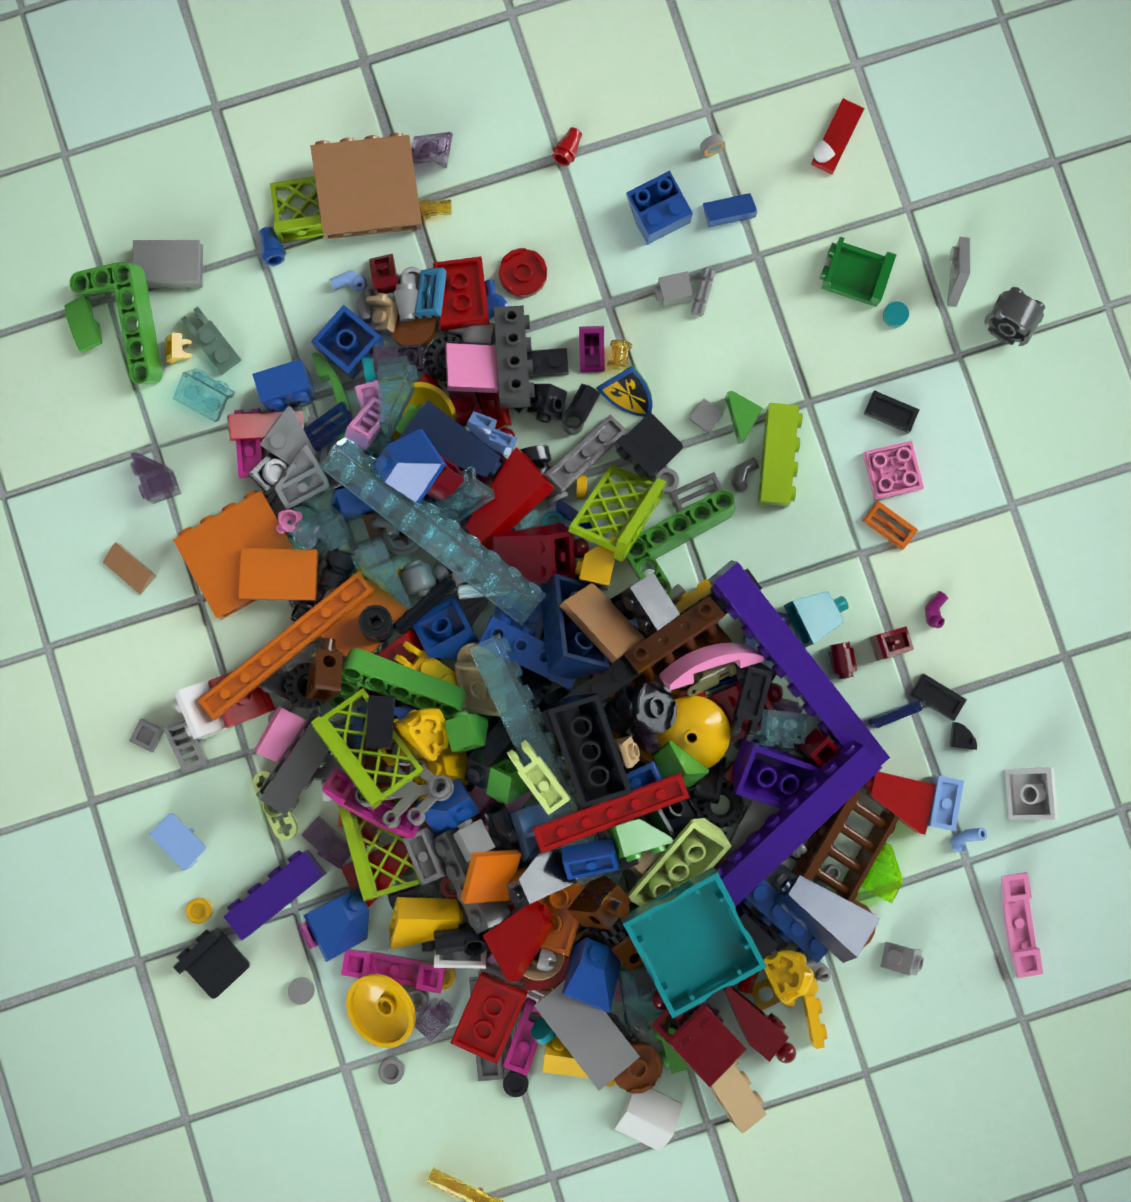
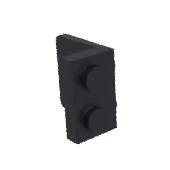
M647 414L626 436L622 435L616 440L615 447L617 449L615 451L624 461L629 460L635 466L633 469L641 478L644 479L646 477L651 481L683 449V444L653 414Z
M219 927L211 932L206 929L195 939L198 944L192 949L189 947L184 949L176 957L179 961L173 966L179 974L187 971L212 999L222 994L250 967L248 959Z

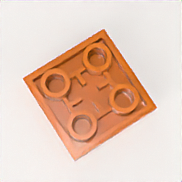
M518 850L472 852L461 901L464 904L508 901L510 898L506 884L518 869L521 853Z

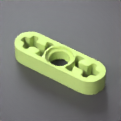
M262 771L254 776L252 784L256 794L261 788L259 786V783L262 781L261 777L267 778L271 773L270 771ZM260 801L275 836L280 840H289L295 837L298 832V823L293 812L288 811V817L283 818L286 825H292V828L289 830L290 835H287L286 832H280V828L283 827L281 820L276 822L274 820V817L283 814L272 812L269 809V805Z

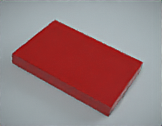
M482 256L434 262V268L443 267L447 271L441 317H439L441 331L490 325Z
M481 971L450 1044L498 1064L526 1000L528 991Z

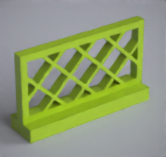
M315 176L270 183L275 218L274 227L280 243L323 236L320 210L314 216L304 214V211L310 204L319 209V203L314 201L317 197V189L309 197L300 192L306 185H312L316 188ZM288 189L292 193L283 201L277 196V190ZM296 196L305 200L298 210L290 205ZM286 208L295 213L290 220L281 221L280 215Z
M611 464L569 526L568 532L613 551V558L623 562L660 503L667 481L657 478L655 482H651ZM613 474L622 478L623 481L613 483L610 477ZM633 486H641L646 491L636 493ZM627 488L630 494L619 496L616 489ZM611 491L613 497L602 498L600 492ZM634 501L636 507L625 508L623 502ZM617 503L619 510H608L606 505ZM591 507H601L602 513L592 514ZM623 516L626 522L615 524L613 518ZM607 519L609 526L598 527L596 520ZM590 522L592 529H584L578 525ZM613 532L615 540L606 539L602 534Z
M362 688L324 716L314 719L311 724L374 810L381 805L382 801L420 775L424 770L394 729L393 741L398 744L397 755L384 754L382 749H379L378 752L364 751L368 708L366 714L352 712L353 703L361 697L368 704L369 695ZM337 714L347 716L345 729L334 728L329 720ZM351 716L366 718L363 732L349 730ZM338 733H344L343 739ZM348 734L362 736L360 750L348 748L346 745ZM401 750H402L403 753L406 755V757H405V756H400ZM353 753L359 754L358 760L353 755ZM363 755L377 757L375 771L362 767ZM381 757L396 759L394 773L379 771ZM399 760L410 761L415 770L409 775L397 774ZM368 774H373V775H374V780H373V781H372V779L370 778V776H369ZM378 775L393 777L391 787L384 793H381L376 786ZM396 778L402 779L395 784Z
M388 786V787H385V788H381V789H379V790L389 789L391 786ZM394 799V804H397L400 799ZM337 803L363 902L421 884L414 865L407 862L409 853H407L404 860L390 853L397 840L404 843L403 838L399 837L400 835H396L364 820ZM357 818L363 820L360 827ZM366 822L379 829L372 842L363 838L361 830ZM382 831L395 838L388 851L375 844ZM364 842L370 845L367 852ZM373 847L386 854L379 867L368 860V855ZM388 856L402 863L395 876L382 869ZM404 864L414 869L417 880L405 882L398 878ZM371 867L377 870L374 876ZM379 872L393 879L387 889L377 891L375 879ZM395 881L401 883L400 885L393 886Z

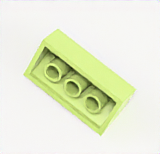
M705 818L692 819L630 890L627 896L632 902L641 906L714 867L731 847L725 833Z

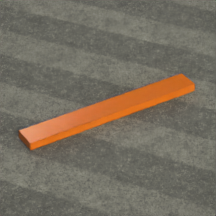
M357 571L197 700L213 721L217 720L375 592L374 589Z

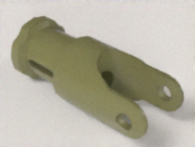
M734 662L694 673V683L689 684L692 686L687 691L688 696L693 697L716 686L723 678L727 676L732 677L737 674Z

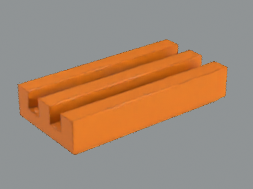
M879 501L875 502L872 509L862 520L863 523L900 550L905 549L918 531L917 528ZM877 509L883 512L888 517H890L896 523L901 525L903 528L908 530L910 533L907 535L903 531L898 529L896 526L891 524L885 518L876 513ZM873 517L874 519H876L889 530H891L896 535L901 537L904 541H900L898 538H896L891 533L882 528L880 525L871 520V518Z

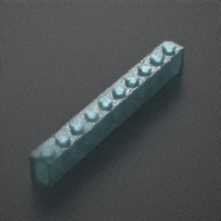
M343 438L332 446L320 466L322 470L520 625H523L546 596L537 584L529 582L521 575L519 570L507 565L496 552L484 547L477 537L469 535L460 528V525L455 520L449 519L442 514L436 505L428 503L424 499L420 503H416L385 483L374 466L377 459L360 450L354 441Z
M500 633L470 646V653L524 766L532 761L521 746V742L526 740L537 756L540 755L570 797L568 802L550 815L544 810L548 820L550 821L582 809L581 804L578 803L575 797L577 792L572 779L567 780L564 770H567L562 756H556L553 747L556 746L550 731L546 733L542 726V723L545 722L539 708L534 709L531 699L534 698L528 684L523 685L520 676L523 675L521 667L517 660L512 661L508 653L512 649L507 638H502ZM597 833L563 845L561 848L599 841L600 839ZM608 872L576 878V881L581 886L608 874Z

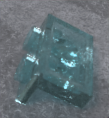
M191 369L182 373L172 399L211 421L217 422L220 420L227 400L234 396L235 391L229 389L226 383L209 378L206 372L200 369Z
M469 466L461 471L465 481L451 496L444 500H436V509L457 522H460L495 498L494 490L476 479V470L473 466Z
M763 709L760 734H755L753 739L760 740L759 745L775 747V742H779V747L794 748V744H805L808 714Z

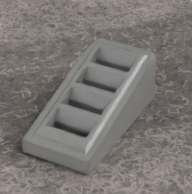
M183 718L163 728L183 773L186 774L208 765L199 739H193L192 736L189 737L186 732L178 735L175 734L176 730L184 728L183 723L186 720ZM186 737L190 738L191 741L180 745L178 742ZM194 747V751L183 755L182 750ZM196 755L199 758V760L194 761L192 763H186V759H189Z

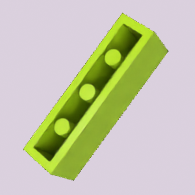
M769 403L766 407L757 505L787 508L791 501H795L796 487L792 486L793 477H797L798 462H794L795 452L798 453L800 449V438L797 437V428H801L803 414L799 413V405Z

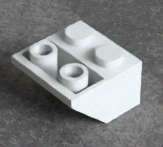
M208 681L174 692L176 697L173 700L174 705L179 713H183L186 720L183 723L185 731L193 739H208L228 730L222 716L213 721L197 701L211 690Z

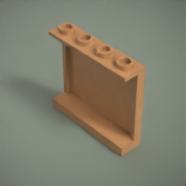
M397 132L390 134L389 137L379 138L378 135H369L364 137L363 140L343 138L340 142L335 143L321 140L315 142V145H310L324 240L421 229L422 220L409 135Z

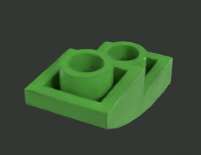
M83 295L65 304L67 321L78 350L84 353L102 344L100 324L93 319L91 300Z

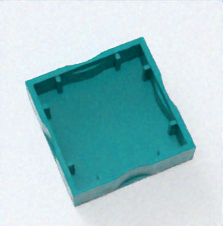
M713 867L630 911L626 917L620 918L672 1018L706 1001L718 990L735 985L767 967L751 935L740 921L735 905L718 872Z

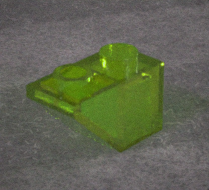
M884 844L861 885V888L890 903H893L904 881L892 845Z

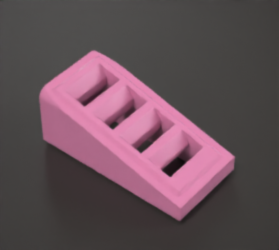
M372 397L347 426L344 438L362 450H366L392 415L394 408ZM371 409H374V410H376L377 412L381 413L382 416H380V415L376 414L375 412L371 411Z

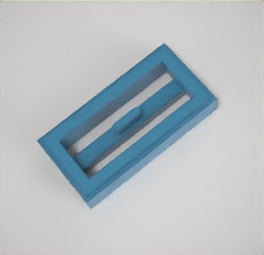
M443 267L421 270L415 312L419 319L424 318V316L432 318L433 315L441 317L447 272ZM429 275H431L430 285L428 286ZM426 295H428L427 309H425Z

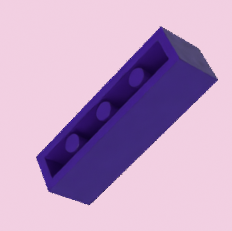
M300 850L295 852L287 859L289 861L287 866L283 869L280 866L275 868L267 875L269 878L267 882L263 885L258 882L247 891L249 896L241 901L238 898L227 907L229 912L223 917L242 941L327 874L309 850L303 853Z

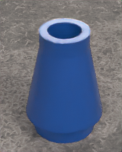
M272 227L262 228L259 231L262 259L267 265H279L284 262L286 251Z

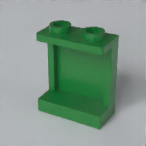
M839 237L837 243L832 242L827 257H830L831 260L829 266L824 265L821 272L820 280H823L821 289L877 307L883 298L897 254L887 251L885 256L844 243L845 238Z

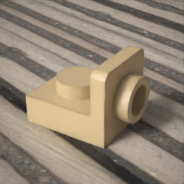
M377 293V296H367L366 302L375 307L370 327L378 334L394 333L398 316L396 302L391 300V296L383 293Z
M632 736L616 739L615 742L623 765L627 769L632 768L639 761L640 753L637 744L633 742Z

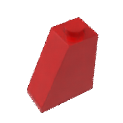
M878 771L864 785V789L867 790L866 795L890 814L899 817V821L912 831L926 834L936 785Z
M535 901L523 907L483 935L507 981L518 982L521 980L553 929L554 923L551 920L553 915L546 904Z

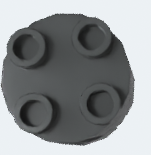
M1011 287L1009 291H1004L999 295L994 307L986 315L984 323L985 325L987 323L990 325L988 331L998 340L1009 345H1013L1014 342H1020L1018 346H1024L1028 344L1038 324L1042 322L1044 317L1043 311L1046 307L1041 301L1033 300L1025 295L1020 288Z

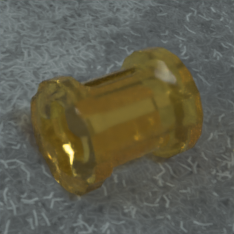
M611 340V359L607 362V366L626 370L629 368L627 360L629 349H632V343L625 340Z

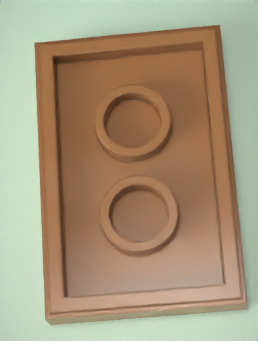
M594 583L589 584L560 605V608L612 664L624 656V653L645 639Z

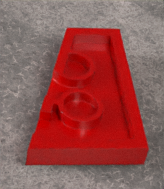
M397 840L390 853L404 860L408 850L405 843ZM393 842L381 848L388 851ZM377 849L369 853L368 860L379 867L386 854ZM409 855L407 862L412 864V860ZM388 856L382 869L395 876L402 863ZM353 861L340 867L350 889L353 890L358 887L360 890ZM404 864L401 872L398 875V878L409 868V866ZM371 867L373 876L377 870ZM379 872L375 879L377 891L387 889L393 879ZM379 897L374 898L373 900L366 901V904H367L368 908H369Z

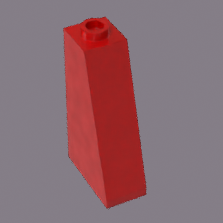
M516 447L511 452L465 526L471 534L468 538L478 548L482 546L487 550L492 549L491 535L510 532L555 489L530 458L519 448Z

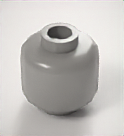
M417 560L402 567L404 571L400 573V579L407 595H417L418 599L423 598L437 583L428 563H422L421 560Z

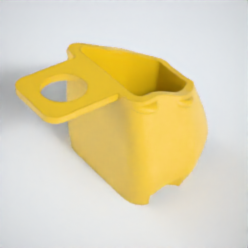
M438 708L412 710L400 720L394 719L393 729L413 755L429 761H435L440 753L447 749L449 745L445 726L446 719ZM382 749V753L386 754V749ZM401 750L400 756H404L405 754ZM383 758L387 765H395L396 759Z
M780 950L773 955L767 956L764 959L767 966L764 970L768 979L754 985L751 994L760 1010H765L779 1002H782L789 1008L793 1007L797 998L808 993L814 977L813 971L806 966V956L791 950ZM763 987H770L773 991V997L768 1002L761 1001L759 998V991Z

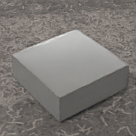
M703 399L689 417V420L709 434L722 417L723 412Z
M140 718L129 742L154 752L164 733V729Z

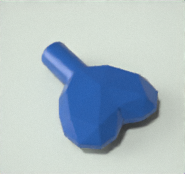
M492 279L485 281L489 320L494 317V307L509 306L507 301L496 293L495 283Z

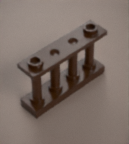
M710 596L624 653L625 658L637 673H643L634 679L638 688L642 684L649 682L663 683L659 678V674L670 664L692 651L714 644L732 643V640L718 624H715L725 614ZM706 629V631H705L704 633H702L701 635H699L698 637H696V638L694 639V637H695L696 635H698L699 633H701L703 630ZM685 643V645H684L683 647H681L680 649H678V650L675 651L674 653L672 652V651H674L675 649H677L678 647H680L681 645H683V644ZM662 658H664V660H662L661 662H659V663L656 664L655 666L651 667L653 664H655L656 662H658L659 660H661Z
M859 791L812 834L806 845L807 852L799 857L791 871L796 876L801 875L810 881L814 877L836 890L835 894L850 902L856 899L858 890L889 835L895 830L896 823L899 820V817L882 811L879 816L859 803L858 799L862 794ZM852 810L874 824L867 838L846 825V820ZM839 833L862 846L855 860L833 847V843ZM826 855L849 868L842 882L820 869Z

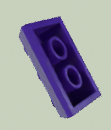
M743 738L734 761L733 793L781 809L784 806V802L789 797L795 796L802 789L803 784L808 779L814 778L821 771V768L808 759L754 741H746Z

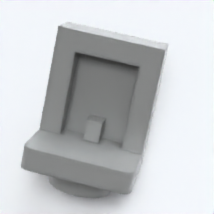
M885 942L880 967L909 976L917 975L924 963V958L921 956L922 950Z

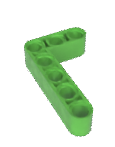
M117 262L73 273L70 278V288L76 294L97 296L115 292L130 377L136 384L155 385L159 383L163 372L144 269L138 264Z
M726 489L718 490L641 532L626 556L638 580L646 577L643 575L645 570H654L655 576L672 601L673 593L670 582L656 559L730 519L735 513L734 495ZM721 502L729 503L727 507L718 506ZM699 514L708 515L705 519L696 518ZM680 525L686 527V529L683 531L674 530L677 526ZM655 538H664V541L659 544L653 542ZM636 549L642 550V553L637 556L631 555V552Z
M353 648L348 652L342 667L341 691L330 701V704L334 708L357 693L361 686L385 696H395L396 700L419 709L438 708L442 711L444 718L453 719V714L462 711L466 692L459 686L365 650Z

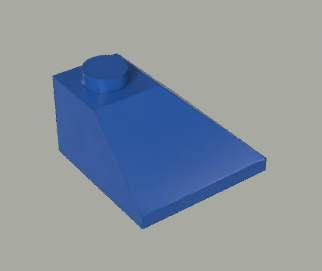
M418 429L386 445L374 464L385 483L416 503L422 501L446 465L422 429Z
M455 596L433 607L413 625L429 658L457 659L458 652L463 646L468 643H478L479 641Z
M460 778L453 781L454 791L452 795L444 801H436L425 813V821L437 837L481 812ZM423 800L416 803L415 807H417Z
M358 887L304 915L326 962L368 938L369 909L366 902H363L362 894Z
M587 937L574 945L562 995L609 1013L621 966L620 960L611 948Z

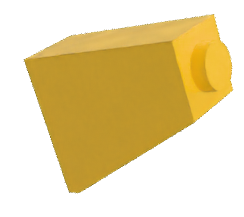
M397 897L388 927L390 949L434 940V931L457 929L458 925L463 923V910L459 909L458 899Z

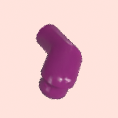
M938 591L925 606L926 622L932 628H941L945 623V619L941 616L940 608L948 600V597L941 591Z

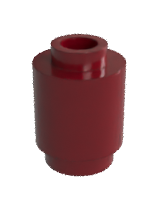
M850 642L830 645L831 651L828 653L832 674L838 675L839 679L854 677L853 672L858 671L854 648H851Z

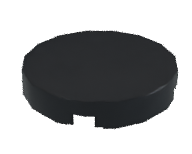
M656 681L642 684L636 689L632 698L633 717L638 726L650 734H659L670 729L677 717L676 701H673L671 697V690L663 683Z

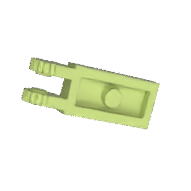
M524 740L521 742L523 751L532 760L524 766L519 755L513 749L507 752V754L518 769L517 773L547 814L550 815L568 802L570 797L540 755L537 756L531 745Z

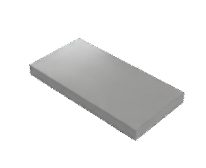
M564 980L535 1003L534 1006L600 1091L640 1056L605 1011L562 995Z

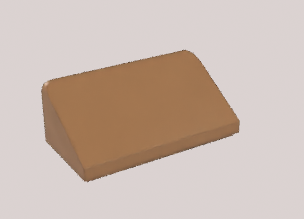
M117 542L112 545L103 560L107 567L140 595L157 576Z

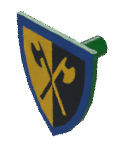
M633 365L596 387L612 405L625 412L642 417L652 413L653 401L651 391L645 379Z

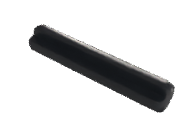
M449 577L444 578L394 623L395 630L399 634H404L455 588L454 582Z

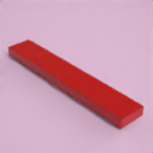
M678 772L635 788L631 794L582 808L532 827L541 854L690 798L681 773Z

